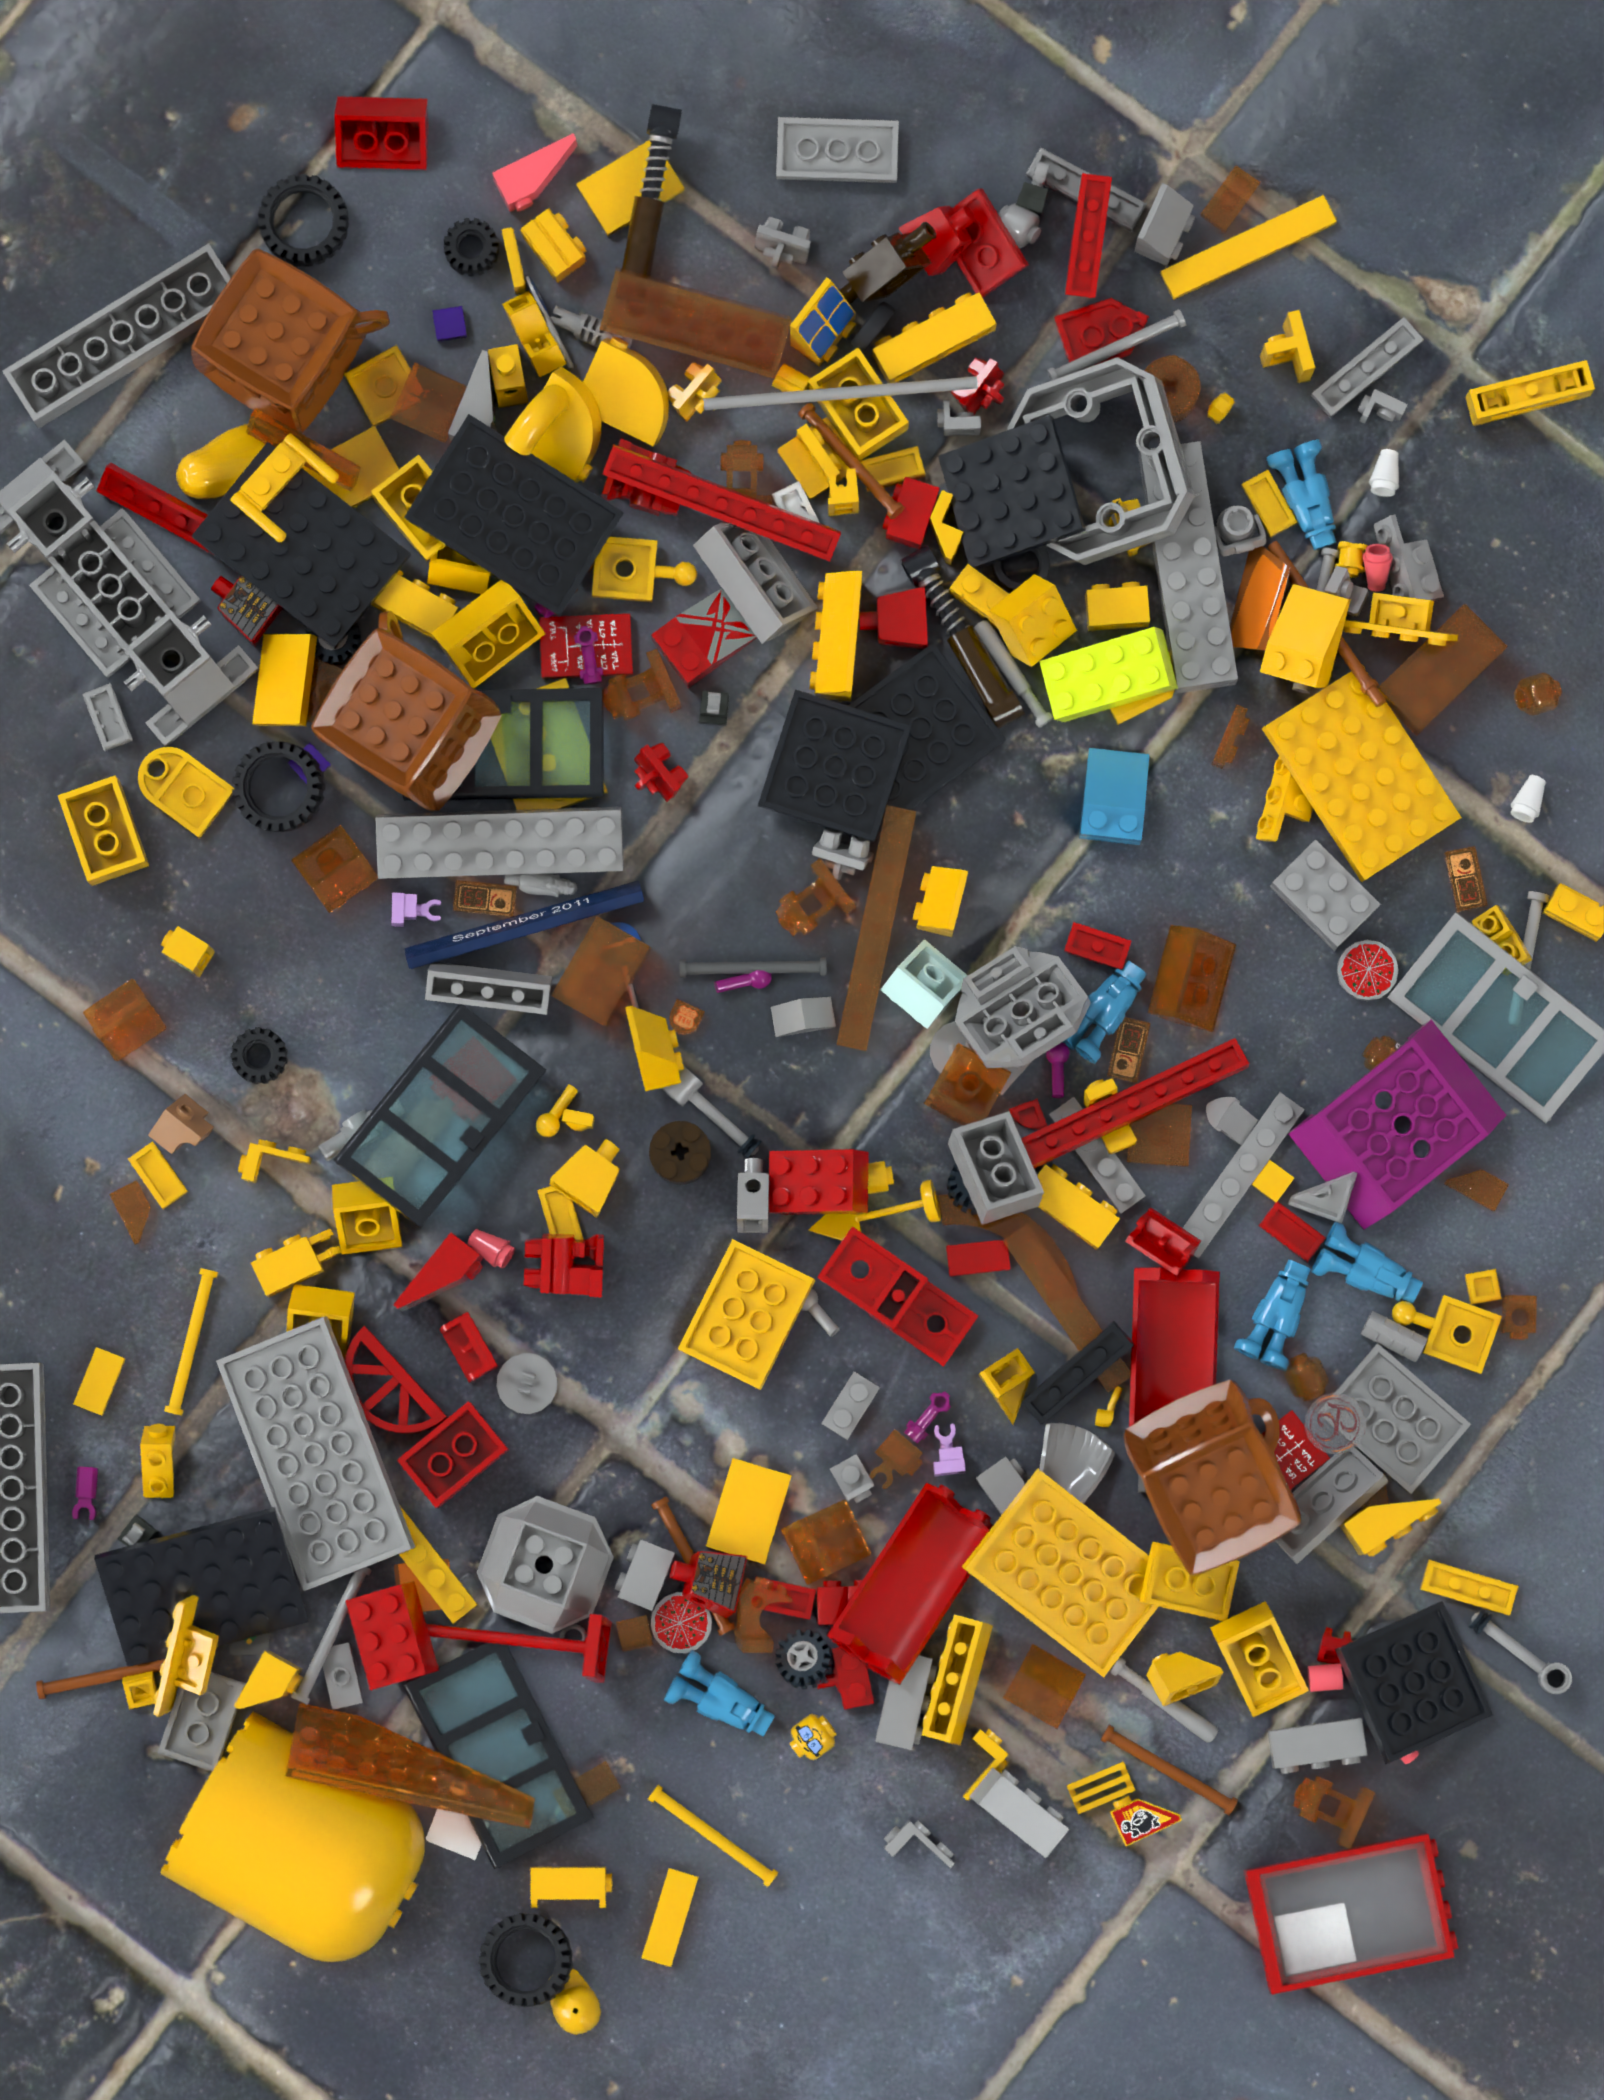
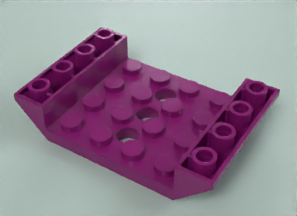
M1432 1019L1407 1037V1042L1317 1114L1310 1115L1288 1133L1325 1182L1351 1172L1357 1173L1347 1210L1363 1230L1396 1210L1487 1137L1507 1116ZM1383 1091L1387 1092L1391 1097L1390 1106L1384 1110L1378 1108L1375 1104L1377 1094ZM1399 1116H1405L1410 1121L1409 1130L1403 1134L1398 1133L1394 1128V1122ZM1419 1140L1426 1141L1429 1146V1152L1423 1158L1417 1157L1413 1152V1146Z

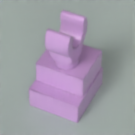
M392 893L391 924L392 926L404 927V920H416V916L426 917L432 922H438L441 920V917L432 916L429 913V909L434 905L440 906L441 901L434 899L427 902V904H417V894Z
M953 1423L950 1424L951 1433L946 1437L939 1433L938 1425L934 1428L935 1437L940 1441L941 1449L938 1451L940 1461L933 1462L934 1477L963 1474L966 1471L962 1447H953L952 1439L956 1432Z

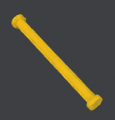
M200 1268L199 1272L202 1276L169 1406H165L164 1412L180 1416L183 1414L181 1405L213 1279L218 1276V1272Z
M657 1785L648 1798L650 1802L656 1801L764 1880L763 1884L769 1887L779 1873L778 1871L768 1869L664 1793L662 1786Z

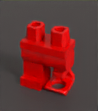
M620 439L618 444L620 447L691 474L690 471L676 465L677 460L667 458L661 454L635 446L632 442ZM607 477L601 497L608 501L629 499L630 507L659 516L660 512L677 515L680 506L676 502Z
M543 1234L542 1238L526 1239L525 1257L541 1258V1268H524V1286L540 1288V1293L578 1294L602 1298L604 1235L595 1234L588 1239L576 1241L573 1234ZM584 1256H589L595 1261L596 1265L573 1264L575 1257L584 1258Z

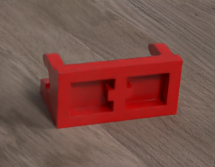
M1151 1207L1136 1222L1138 1226L1129 1234L1125 1241L1175 1275L1189 1264L1201 1243L1200 1239Z
M468 1311L441 1326L439 1330L469 1383L499 1367Z

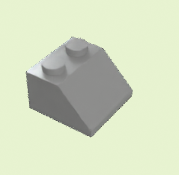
M1162 183L1138 235L1134 252L1165 266H1168L1171 258L1177 260L1184 244L1179 242L1183 231L1189 233L1196 216L1191 214L1194 205L1171 187Z

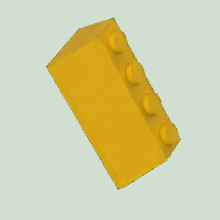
M862 571L826 573L825 582H819L817 600H823L822 612L816 611L815 630H820V641L813 642L812 660H818L817 672L811 671L809 690H815V696L828 700L851 701Z

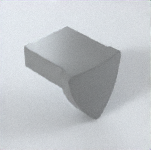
M1221 1097L1208 1102L1206 1113L1212 1127L1218 1132L1222 1131L1235 1143L1242 1145L1259 1120L1239 1105L1240 1101L1235 1097Z

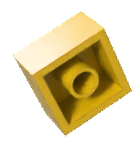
M1036 574L989 610L1011 656L1031 667L1077 631L1056 586Z

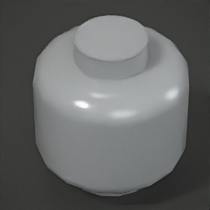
M1016 203L1010 206L1005 205L1000 210L998 215L1019 248L1025 247L1028 243L1033 244L1036 242L1041 233V228L1038 227L1039 216L1035 212L1018 206Z

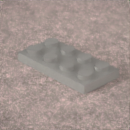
M778 117L776 179L897 183L899 121Z
M1354 1446L1337 1452L1292 1493L1299 1507L1301 1523L1274 1542L1298 1564L1389 1481Z

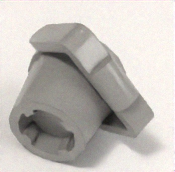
M1231 506L1223 510L1219 515L1214 530L1217 548L1222 556L1240 554L1266 544V533L1258 514L1252 515L1250 510L1243 506ZM1257 527L1260 536L1252 538Z

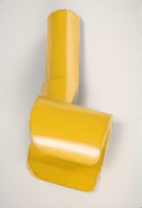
M1115 1387L1107 1410L1097 1408L1096 1426L1109 1427L1112 1424L1115 1406L1123 1390L1121 1387Z

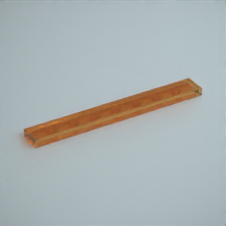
M886 806L836 1045L867 1051L917 811Z

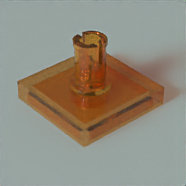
M1170 1104L1130 1123L1129 1125L1137 1142L1135 1145L1127 1148V1163L1188 1167L1192 1105Z

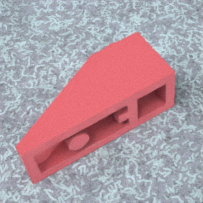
M574 133L492 173L494 182L510 212L515 209L518 212L523 211L533 205V200L539 197L576 149L577 140Z

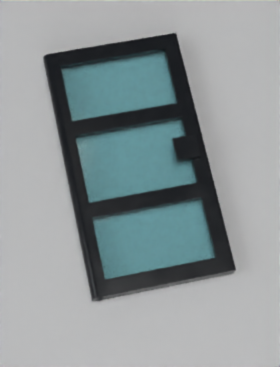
M603 688L478 690L490 697L498 705L502 716L477 762L449 800L603 798ZM402 795L404 801H413Z
M458 1004L333 1161L421 1229L545 1074L546 1069L466 1008L465 1005Z
M485 1643L438 1667L439 1671L420 1676L403 1685L494 1869L501 1868L502 1865L594 1818L508 1645Z

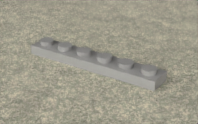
M1281 1092L1275 1097L1183 1226L1184 1230L1201 1240L1193 1255L1196 1259H1199L1305 1110Z

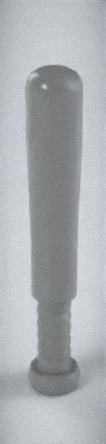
M987 620L979 622L974 628L988 653L1018 696L1021 695L1023 700H1025V703L1037 719L1035 721L1036 725L1039 728L1046 725L1053 719L1052 714L1043 709V706H1041L1034 693H1032L1031 685L991 623Z
M1123 1658L1117 1660L1110 1670L1112 1675L1117 1676L1118 1674L1122 1676V1678L1142 1691V1695L1203 1741L1210 1743L1218 1734V1728L1180 1701L1163 1707L1152 1684L1126 1666V1661Z

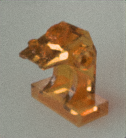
M734 441L733 445H727V453H721V471H727L726 487L772 505L771 495H757V471H763L764 453H758L757 445H752L751 441ZM733 471H751V488H733Z
M657 648L646 653L651 667L648 670L626 679L625 674H621L608 680L609 685L604 689V705L608 711H611L614 719L622 716L624 720L632 719L641 714L640 709L664 699L670 713L681 709V703ZM644 682L650 696L633 702L627 689Z
M821 858L810 865V869L817 877V880L796 895L793 890L779 900L781 906L775 913L781 926L788 930L793 937L800 932L804 936L810 933L819 925L816 921L836 906L840 908L846 918L856 911L855 904ZM811 894H814L823 907L807 916L799 903Z
M756 1576V1579L752 1580L746 1577L740 1589L737 1602V1630H735L734 1642L742 1653H773V1639L766 1630L760 1627V1613L770 1603L792 1602V1598L786 1593L788 1589L785 1586L778 1584L775 1589L772 1587L774 1583L765 1578Z
M1316 1776L1314 1781L1305 1777L1303 1783L1296 1789L1295 1801L1292 1806L1301 1809L1299 1816L1314 1823L1320 1818L1342 1828L1336 1843L1351 1849L1376 1792L1361 1786L1354 1800L1332 1790V1782ZM1324 1794L1341 1801L1334 1818L1317 1810Z

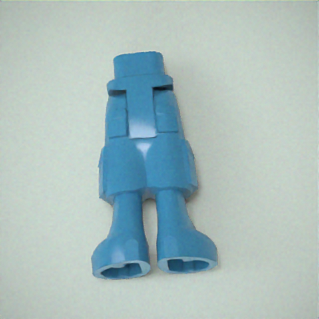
M1319 439L1303 443L1293 449L1302 469L1304 481L1298 479L1291 449L1282 450L1266 457L1268 465L1273 469H1277L1285 479L1286 485H1284L1282 491L1291 510L1293 509L1301 529L1306 533L1305 538H1310L1314 550L1337 543L1333 533L1336 527L1335 525H1330L1334 523L1329 501L1330 489L1328 488L1325 474L1317 473L1315 468V457L1322 450Z
M1129 960L1122 970L1116 969L1115 975H1110L1095 992L1088 995L1091 1004L1077 1033L1063 1042L1070 1049H1076L1081 1057L1095 1064L1101 1057L1099 1048L1106 1034L1108 1036L1110 1034L1113 1035L1125 1018V1013L1132 1006L1137 992L1142 989L1140 983L1147 976V973ZM1096 1024L1097 1026L1086 1039H1082L1090 1025Z
M1335 1222L1326 1237L1325 1246L1346 1253L1353 1257L1355 1261L1352 1264L1324 1248L1315 1259L1311 1273L1316 1276H1323L1327 1272H1338L1345 1275V1283L1359 1290H1370L1385 1297L1394 1298L1397 1301L1403 1299L1411 1304L1414 1303L1423 1282L1412 1277L1413 1272L1408 1271L1406 1273L1407 1270L1403 1266L1385 1256V1253L1367 1242L1359 1246L1351 1241L1346 1234V1228L1343 1224Z
M1288 1260L1284 1271H1279L1278 1277L1272 1283L1265 1298L1259 1302L1252 1316V1320L1256 1324L1255 1328L1247 1338H1240L1236 1341L1234 1346L1236 1351L1257 1360L1268 1329H1272L1274 1333L1260 1362L1282 1371L1287 1370L1289 1360L1283 1355V1346L1286 1338L1295 1336L1300 1323L1301 1315L1299 1314L1306 1295V1287L1309 1285L1306 1280L1310 1273V1268Z
M691 1650L683 1662L679 1673L702 1683L708 1688V1691L703 1692L676 1675L664 1697V1701L674 1704L680 1699H688L697 1703L698 1713L712 1720H721L736 1728L746 1729L748 1733L752 1730L764 1736L775 1715L765 1710V1704L759 1703L757 1699L741 1689L738 1683L720 1671L714 1675L709 1673L700 1663L701 1657L699 1653Z

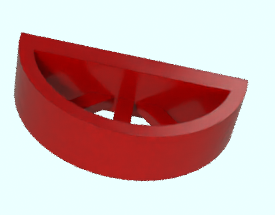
M1082 173L1065 295L1087 298L1096 297L1112 177Z
M363 1326L349 1345L345 1364L366 1419L382 1429L401 1434L424 1432L444 1422L448 1416L366 1326ZM362 1343L366 1345L384 1366L355 1364L356 1356ZM354 1374L393 1376L366 1402H362L355 1386ZM400 1384L399 1421L397 1425L383 1421L370 1410ZM410 1395L431 1419L422 1423L408 1425Z

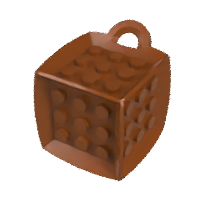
M254 249L237 269L213 304L192 344L191 357L197 370L229 395L271 421L300 434L312 423L337 389L366 334L385 328L390 324L388 312L383 310L360 312L305 272L263 250ZM368 322V323H365V324L356 325V324H358V323Z
M385 611L379 614V628L375 629L368 636L336 679L323 701L311 728L315 736L324 744L338 750L380 781L413 800L421 807L437 812L445 805L469 774L490 740L502 715L500 708L490 697L471 688L436 660L405 642L394 613L392 611Z
M1227 1380L1175 1400L1139 1420L1124 1432V1442L1128 1456L1142 1478L1149 1500L1164 1533L1190 1575L1200 1574L1247 1556L1287 1534L1301 1523L1298 1504L1284 1479L1274 1454L1280 1433L1277 1414L1272 1405L1265 1399H1247L1243 1390L1233 1380ZM1254 1414L1261 1416L1265 1423L1266 1432L1264 1439L1254 1425L1252 1418Z

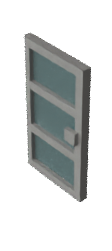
M1455 912L1397 986L1389 992L1387 997L1421 1025L1432 1019L1462 1058L1545 1124L1551 1120L1553 1114L1604 1053L1603 1027L1458 912Z

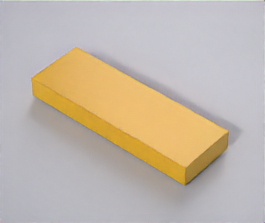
M1428 1560L1420 1590L1510 1616L1518 1586Z
M672 1868L668 1869L641 1958L665 1966H672L699 1878L698 1876Z

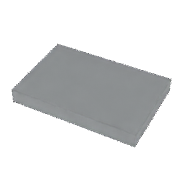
M211 1672L206 1693L198 1695L179 1688L158 1753L213 1771L223 1756L238 1712V1708L234 1707L246 1683Z

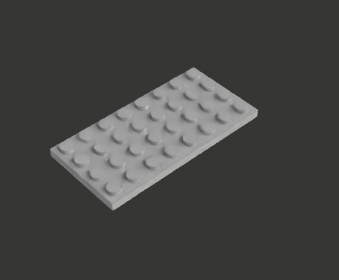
M327 1316L216 1361L270 1505L276 1508L287 1549L303 1592L415 1548Z

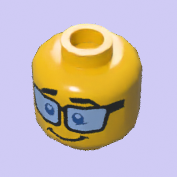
M810 1714L791 1728V1735L794 1740L789 1744L800 1758L805 1755L810 1760H816L835 1746L834 1737L837 1733L824 1715L818 1717L815 1714Z

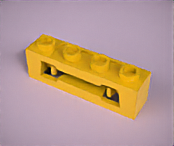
M1584 360L1470 389L1465 398L1472 424L1476 426L1590 397L1595 387L1588 362Z

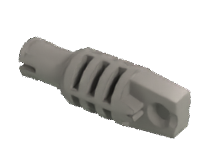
M556 305L552 312L561 316V318L551 316L550 319L554 325L573 332L576 339L590 345L599 347L602 340L606 338L611 339L612 336L626 341L629 344L628 348L632 344V336L615 327L614 324L587 313H582L580 316Z

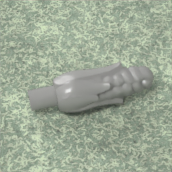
M547 873L505 875L504 884L519 886L521 891L528 894L558 897L562 894L573 895L577 892V884L570 880L560 879V875Z

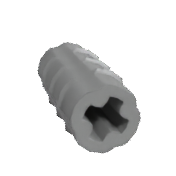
M1373 1310L1369 1314L1360 1333L1373 1342L1414 1362L1419 1358L1428 1339L1416 1333L1415 1330L1412 1331L1402 1326L1401 1323L1398 1324L1388 1319L1387 1316L1384 1317Z

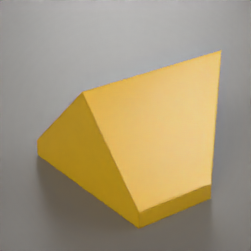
M1018 1348L979 1373V1377L1012 1425H1014L1031 1376L1035 1374Z

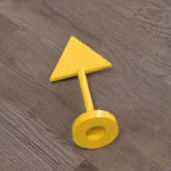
M931 1179L921 1183L920 1193L922 1200L870 1211L865 1214H825L808 1231L842 1241L852 1226L862 1233L861 1221L922 1207L930 1222L941 1221V1213L934 1184Z

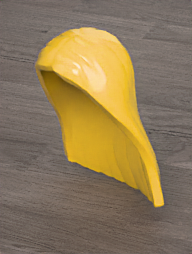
M252 423L230 429L202 448L187 454L180 461L176 472L178 486L185 495L196 499H211L224 496L267 442L272 443L269 441V437L265 435V432L259 426H255Z

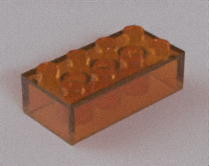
M1466 604L1462 605L1436 631L1458 635V641H1447L1446 646L1428 644L1427 639L1378 687L1393 713L1416 736L1432 723L1508 647Z

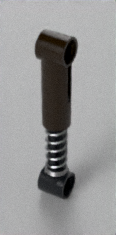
M656 104L651 106L647 127L651 146L647 148L649 157L645 159L647 167L643 169L645 178L641 180L643 182V188L639 190L641 197L635 196L625 254L616 291V298L646 303L655 247L664 208V202L659 196L660 191H663V188H661L662 181L666 180L663 175L664 170H667V167H665L666 160L670 159L667 156L668 150L671 149V141L677 139L682 109Z
M925 545L900 559V563L914 586L925 587V597L930 599V606L936 609V616L942 620L941 625L946 626V634L951 635L947 640L948 644L983 701L990 719L997 728L1000 729L1025 715L1018 698L1011 688L1008 687L974 626L965 625L963 621L965 617L960 616L958 613L959 608H955L953 604L954 599H950L947 594L948 589H944L942 585L943 580L939 576L941 568L930 548Z

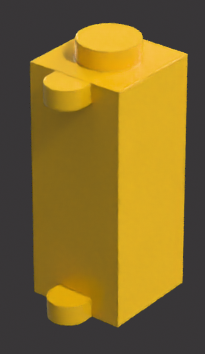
M531 1867V1908H538V1899H599V1908H606V1892H612V1874H606V1867Z

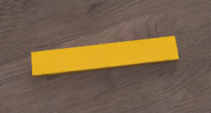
M1322 195L1160 271V274L1172 299L1175 300L1335 225L1337 221L1325 196Z

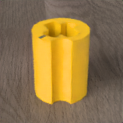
M784 363L777 372L772 386L782 392L807 390L808 380L811 378Z

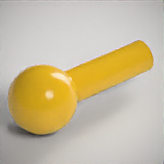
M568 1084L549 1113L540 1115L536 1120V1130L541 1136L552 1137L558 1133L560 1129L559 1119L578 1093V1090L572 1085Z

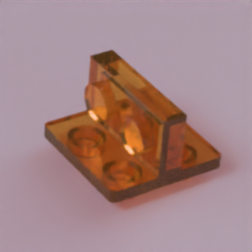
M130 979L83 1012L98 1039L103 1042L113 1059L117 1062L166 1030V1025L134 979Z

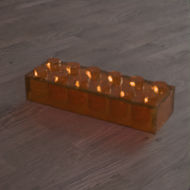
M615 267L599 330L775 379L792 319L789 315Z

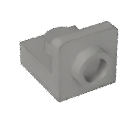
M1374 389L1372 396L1365 395L1358 412L1363 414L1359 422L1365 424L1372 409L1377 411L1376 414L1387 421H1393L1394 419L1400 421L1408 404Z
M943 400V409H937L938 427L944 428V436L980 435V416H974V413L961 412L957 413L956 417H950V400Z
M1340 566L1335 567L1325 588V593L1351 599L1347 614L1356 617L1359 616L1369 595L1368 589L1353 585L1348 569Z
M857 1454L830 1468L847 1501L854 1499L855 1503H858L872 1495L869 1489L875 1485Z

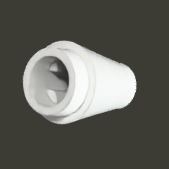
M1391 449L1381 450L1369 481L1372 493L1390 497L1399 488V453Z
M1535 775L1528 777V780L1511 803V815L1523 822L1532 823L1535 817L1539 816L1546 784L1544 779Z

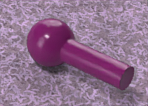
M756 970L750 974L715 981V990L717 993L750 985L756 989H763L770 984L772 974L763 970Z
M1061 1042L1045 1052L1047 1060L1052 1064L1053 1098L1064 1097V1063L1067 1062L1070 1056L1068 1046Z

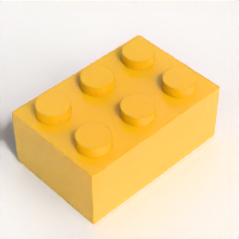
M857 348L809 379L808 389L883 383L863 353ZM892 396L817 401L842 440L859 461L906 432L909 427L908 420Z
M502 580L431 633L455 669L473 689L545 635L520 595L510 584Z
M116 775L58 795L87 882L91 886L149 866L121 782Z

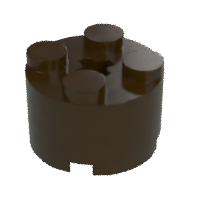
M674 1121L665 1124L653 1135L649 1147V1156L655 1172L662 1179L676 1185H686L697 1181L706 1172L711 1161V1147L706 1134L697 1125L686 1121ZM682 1145L683 1149L689 1150V1153L684 1155L685 1159L679 1161L677 1156H672V1153L676 1151V1146Z

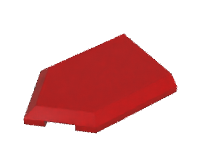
M1109 298L1054 316V320L1065 354L1070 363L1144 329L1150 316L1139 311L1137 312L1113 298ZM1131 347L1097 364L1106 362L1117 357L1123 358L1131 355L1134 347Z

